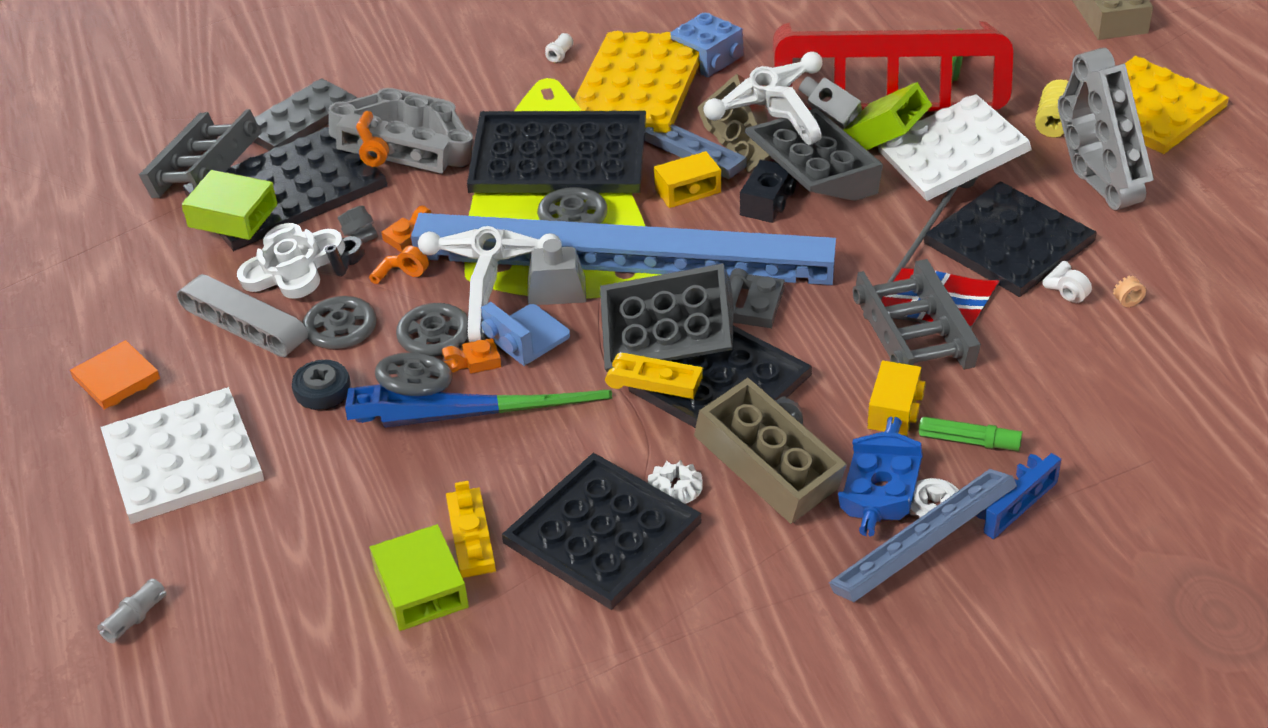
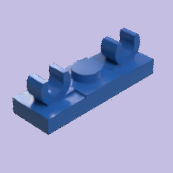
M1053 453L1049 454L1044 460L1037 455L1030 454L1027 461L1029 468L1018 464L1016 476L1019 479H1014L1017 487L976 515L979 519L985 520L984 534L994 540L1056 485L1062 459Z

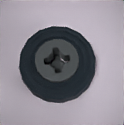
M329 359L306 363L296 371L292 378V391L297 402L305 408L314 410L327 409L338 405L345 400L348 388L351 386L350 376L345 366Z

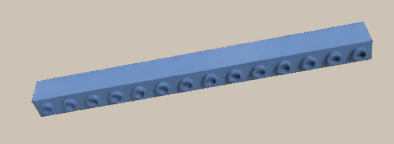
M431 213L418 214L411 235L412 245L418 247L419 237L429 231L435 232L440 238L485 226L508 230L535 239H540L543 235L551 233L560 238L562 247H574L576 249L582 269L668 274L723 263L729 277L733 269L740 268L750 275L785 279V282L796 283L797 277L808 278V284L833 285L836 238ZM490 238L486 240L483 250L493 249L496 245V239ZM439 250L434 255H427L429 260H438L439 255H449L450 261L478 262V259L468 258L445 250ZM531 253L497 262L498 264L530 266Z

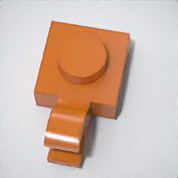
M423 205L419 206L413 212L410 220L402 217L381 232L383 241L400 252L407 246H413L411 235L418 214L431 213V210Z
M493 338L462 344V350L455 346H448L442 349L444 359L447 360L443 362L449 366L452 373L464 368H468L470 374L501 368V358Z

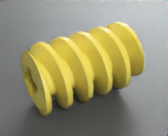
M1058 79L1051 81L1042 91L1035 124L1038 131L1047 137H1061L1064 134L1058 112V99L1064 94L1068 83L1067 80Z

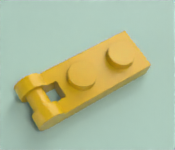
M618 353L612 362L613 368L608 371L605 377V382L614 389L627 386L694 399L703 377V367L628 353Z

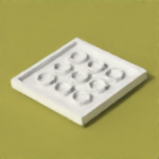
M977 94L965 97L961 102L948 108L940 109L936 114L917 121L906 134L877 146L879 152L926 201L1032 150L1030 141Z
M229 387L101 427L131 524L264 481L261 467Z

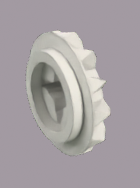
M666 460L664 467L655 466L653 474L648 475V483L684 504L696 499L703 488L701 472L695 470L694 464L684 466L681 460L677 464H670ZM676 477L680 478L677 484H674V488H671L670 482Z
M929 478L918 481L910 515L922 517L936 507L934 503L939 501L942 503L959 491V489L950 482L941 479ZM928 499L934 503L928 505Z

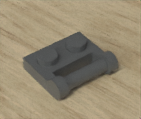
M733 269L729 277L734 308L733 323L772 328L784 292L785 279L750 275L743 269ZM741 289H747L749 293L743 309L736 308Z

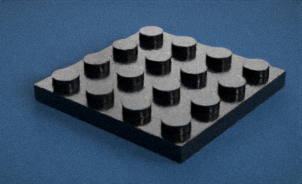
M1000 181L929 230L924 237V243L988 280H999V286L1021 297L1040 283L1062 261L1068 262L1092 244L1096 238V231Z
M733 325V350L671 360V362L703 367V377L694 399L628 387L629 392L696 428L699 410L746 378L752 380L775 401L784 396L787 398L812 375V366Z
M593 452L502 533V541L506 546L612 610L702 521L701 513Z

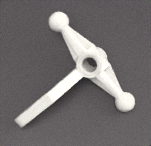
M811 51L804 54L801 62L774 68L767 66L757 67L751 72L749 78H746L722 100L716 98L709 99L704 105V114L709 120L716 121L720 120L724 116L725 111L752 104L765 105L772 117L789 119L806 144L811 145L820 141L821 131L816 120L793 87L788 86L804 72L810 74L817 73L823 65L822 58L817 52Z
M485 226L440 238L435 232H425L419 237L418 248L425 255H434L439 250H445L468 258L478 259L470 279L468 339L469 342L486 339L481 326L483 321L481 307L488 303L495 284L497 261L531 253L534 249L543 248V243L549 239H557L560 242L561 240L557 235L551 233L543 235L540 239H535L508 230ZM490 238L496 239V245L493 249L483 250L486 240Z

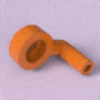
M365 111L356 124V129L363 141L359 149V156L366 165L378 167L386 161L389 155V147L382 138L372 136L368 127L374 116L372 112ZM368 151H374L377 157L371 156Z
M407 246L399 255L386 256L369 275V279L372 283L378 284L392 267H400L407 275L419 277L428 268L429 259L418 247Z

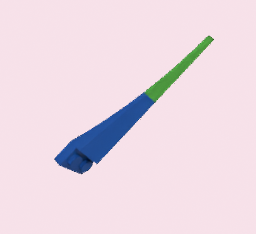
M379 384L348 388L345 410L347 420L355 419L359 423L374 420L376 416H381L382 424L387 428L612 399V390L543 395H479L439 392L428 396H406L387 390Z

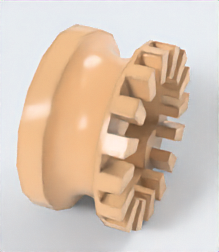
M1127 276V279L1124 277L1123 281L1121 282L1120 280V284H1116V288L1113 289L1114 297L1124 307L1128 308L1140 303L1146 295L1145 286L1134 276Z

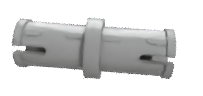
M151 578L134 595L125 597L119 602V608L97 626V629L100 630V635L106 641L115 643L130 627L141 623L146 618V613L166 596V591H163L165 589L159 581Z

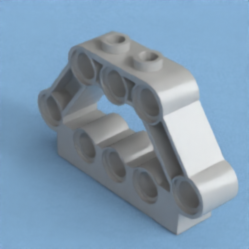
M1099 48L1078 54L1073 59V70L1064 94L1058 99V112L1073 170L1081 179H1085L1100 193L1113 210L1141 203L1146 198L1145 183L1153 181L1154 178L1125 63L1115 65L1113 55L1107 48Z
M384 88L375 94L347 102H336L329 106V134L336 139V149L359 154L363 141L356 129V124L363 112L370 111L374 116L368 127L372 136L382 138L389 147V155L386 161L443 173L448 165L463 167L471 163L473 135L464 128L455 113V105L450 101L395 88ZM368 151L371 156L377 157L374 151Z

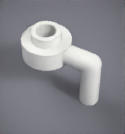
M1062 261L1042 282L1045 288L1059 290L1064 299L1074 303L1082 302L1092 290L1087 276L1080 271L1071 270V265L1066 261Z

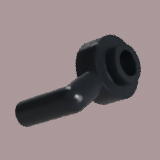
M355 236L343 238L345 250L341 256L335 244L325 247L327 257L337 276H344L349 265L358 263L364 256L365 249L360 238Z

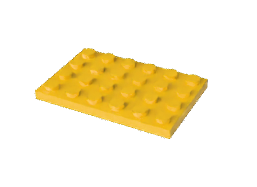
M608 32L574 101L580 107V111H646V128L653 127L656 133H668L671 131V125H674L699 67V51L672 40L670 32Z

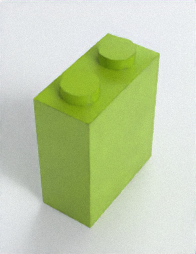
M915 82L869 103L843 131L864 149L868 150L906 134L932 104L918 82Z
M211 170L184 200L182 211L185 215L187 226L190 228L250 240L276 208L277 200L273 182Z
M438 524L369 546L375 573L399 631L469 608L465 582Z

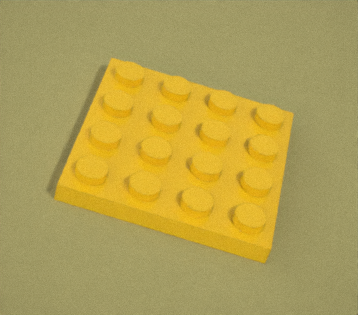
M1134 56L1125 63L1145 146L1165 154L1227 107L1228 96L1219 93L1215 89L1198 84L1190 78L1173 73L1167 68L1148 62L1145 58Z

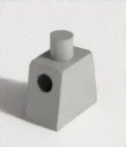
M807 76L798 88L799 91L809 97L807 101L811 109L817 108L842 130L862 111L859 99L825 77L818 83ZM826 97H831L827 102L822 101Z
M549 239L543 243V248L531 251L528 274V305L586 302V279L574 247H562L559 240Z

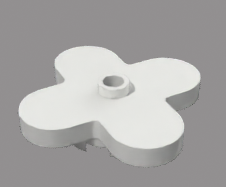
M294 223L278 225L265 235L263 239L264 247L262 250L258 248L256 257L247 260L239 267L237 278L246 291L257 292L278 285L282 294L287 298L304 297L312 293L320 283L317 269L330 263L325 247L335 244L341 256L345 250L344 240L340 232L334 229H324L312 233L308 229L302 232L300 226Z

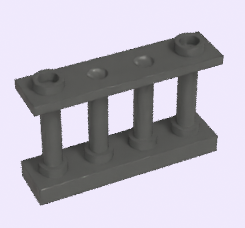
M246 109L233 124L214 125L208 112L199 113L139 174L150 197L160 198L173 183L191 182L195 189L211 170L226 172L262 133L251 109Z
M928 259L915 262L913 275L909 279L872 286L864 271L858 272L856 286L852 290L853 299L857 305L861 306L889 355L890 362L914 365V363L953 356L958 360L963 370L976 366L981 344ZM913 291L917 293L921 300L885 307L879 297ZM922 312L930 314L933 319L932 322L897 328L892 318ZM939 334L944 337L947 343L910 351L905 340Z

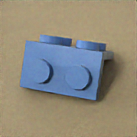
M700 13L697 17L685 24H681L670 32L672 40L699 51L700 74L705 77L712 76L744 56L743 28L731 24L729 21L717 18L710 13Z
M492 302L481 307L483 320L481 326L484 335L488 339L493 338L497 346L523 366L570 338V330L535 304H529L510 316Z

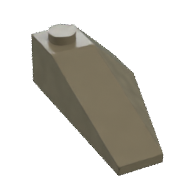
M736 74L697 108L704 127L718 139L721 145L747 157L745 169L752 173L760 159L769 161L772 158L745 133V129L768 122L765 105L752 104L725 111L724 116L720 120L716 121L709 120L703 111L704 105L709 99L716 98L722 100L745 80V78Z

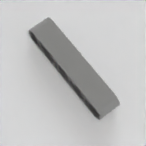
M198 275L177 292L179 303L188 312L277 356L286 357L308 338L306 327L297 318L207 275Z

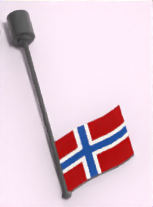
M979 176L947 192L887 283L909 279L913 275L914 269L904 267L926 236V233L937 220L957 188L972 187ZM935 271L972 329L999 285V280L972 279ZM913 291L879 297L885 307L921 300L917 293ZM863 312L864 318L868 320L865 313ZM926 312L893 318L919 323L933 321L930 314Z

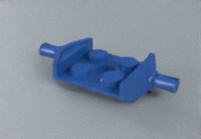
M893 417L887 419L884 432L855 438L852 442L854 454L844 491L838 493L840 508L850 517L863 518L859 528V532L863 536H867V532L869 537L873 536L876 523L881 522V519L900 520L910 513L923 452L921 442L899 434L902 422L898 417L894 418V422ZM887 481L885 486L875 485L878 482Z

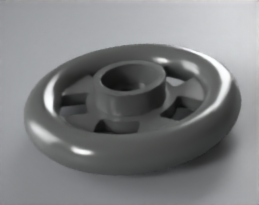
M563 188L546 195L538 205L537 214L540 220L600 224L607 215L608 207L605 199L595 191L586 188ZM561 201L559 206L555 205V203ZM588 209L596 210L594 214H587ZM558 213L559 218H554L551 215Z
M336 296L314 305L305 315L303 324L308 331L307 339L312 344L325 349H345L361 343L370 336L376 326L377 316L373 307L360 298ZM344 308H350V309H355V310H354L353 312H350V311L343 310V309H344ZM331 311V313H329L326 317L321 316L324 313ZM364 319L362 325H355V320ZM324 326L326 331L318 333L315 328ZM349 332V335L335 337V335H343Z
M429 303L420 305L408 311L400 319L396 328V337L399 344L410 353H422L433 357L443 355V348L448 346L459 348L468 339V316L460 308L451 304ZM442 315L448 316L451 319L448 322H446ZM450 329L458 330L454 336L448 335ZM418 332L419 338L412 339L409 334ZM440 341V343L437 344H427V342L436 343Z
M398 353L385 357L377 364L375 377L381 386L394 393L406 396H428L445 390L451 384L452 371L445 362L436 357L422 353ZM397 374L398 377H391L390 375ZM430 375H432V376H437V377H439V378H438V379H433V378H430Z

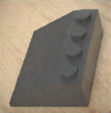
M817 108L811 109L809 112L820 128L821 140L811 145L804 142L787 118H779L745 129V133L810 192L853 201L879 193L883 164Z
M723 263L600 286L604 366L606 372L613 368L612 362L618 353L671 361L733 350L734 308L732 287Z

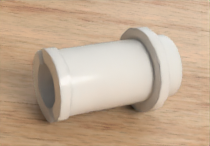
M562 33L561 36L559 35L554 43L552 42L547 45L545 50L546 58L551 62L562 61L567 50L573 46L572 37L566 33Z

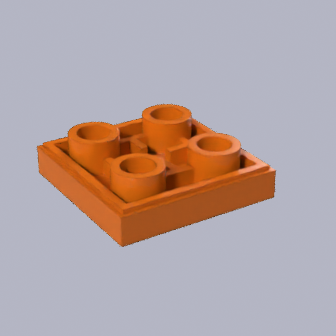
M126 340L70 369L72 378L104 410L119 404L121 400L137 391L146 389L150 384L160 379L158 370Z

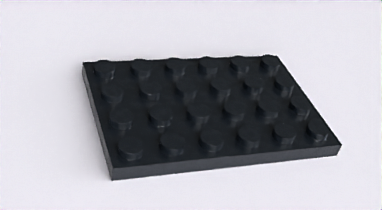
M480 111L467 179L468 193H551L563 188H586L597 193H640L647 120L646 111Z
M329 127L322 128L311 135L297 138L291 143L275 147L256 157H250L226 170L225 173L273 182L277 206L250 240L224 234L219 235L233 251L264 239L265 235L278 225L302 223L387 187L386 177L376 167L366 165L361 160L359 154L336 149V139L330 136ZM192 183L183 186L188 197L194 190Z

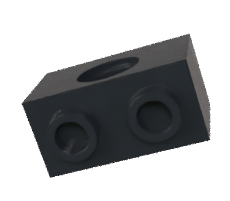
M760 159L740 191V216L773 223L778 213L784 211L788 196L794 194L796 179L779 163Z

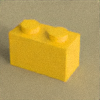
M707 151L654 166L655 190L668 208L721 193V169Z
M882 360L869 402L867 429L884 432L887 419L893 417L894 422V418L898 417L902 422L899 434L907 436L910 423H917L920 404L916 403V401H922L924 397L926 381L920 380L921 367Z

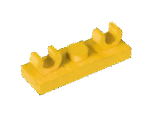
M468 481L455 483L456 492L446 493L460 574L462 578L496 572L480 487L470 489Z

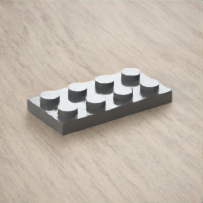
M322 78L316 80L308 87L294 93L279 104L273 105L260 115L255 116L254 118L262 133L253 142L270 151L275 147L291 143L297 138L311 135L329 124V106L331 104L357 99V96Z

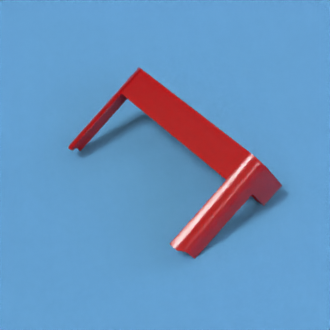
M979 21V25L984 29L885 31H792L790 23H786L776 30L773 38L774 67L793 64V58H802L807 52H817L821 58H834V84L844 90L846 57H887L886 96L898 91L899 57H940L939 103H931L932 106L927 111H939L958 103L951 102L953 56H994L992 102L986 103L994 110L1004 107L1009 102L1012 94L1014 51L1009 38L984 21ZM861 103L862 110H863L869 103ZM805 104V106L807 107V109H808V110H811V108L809 107V104Z

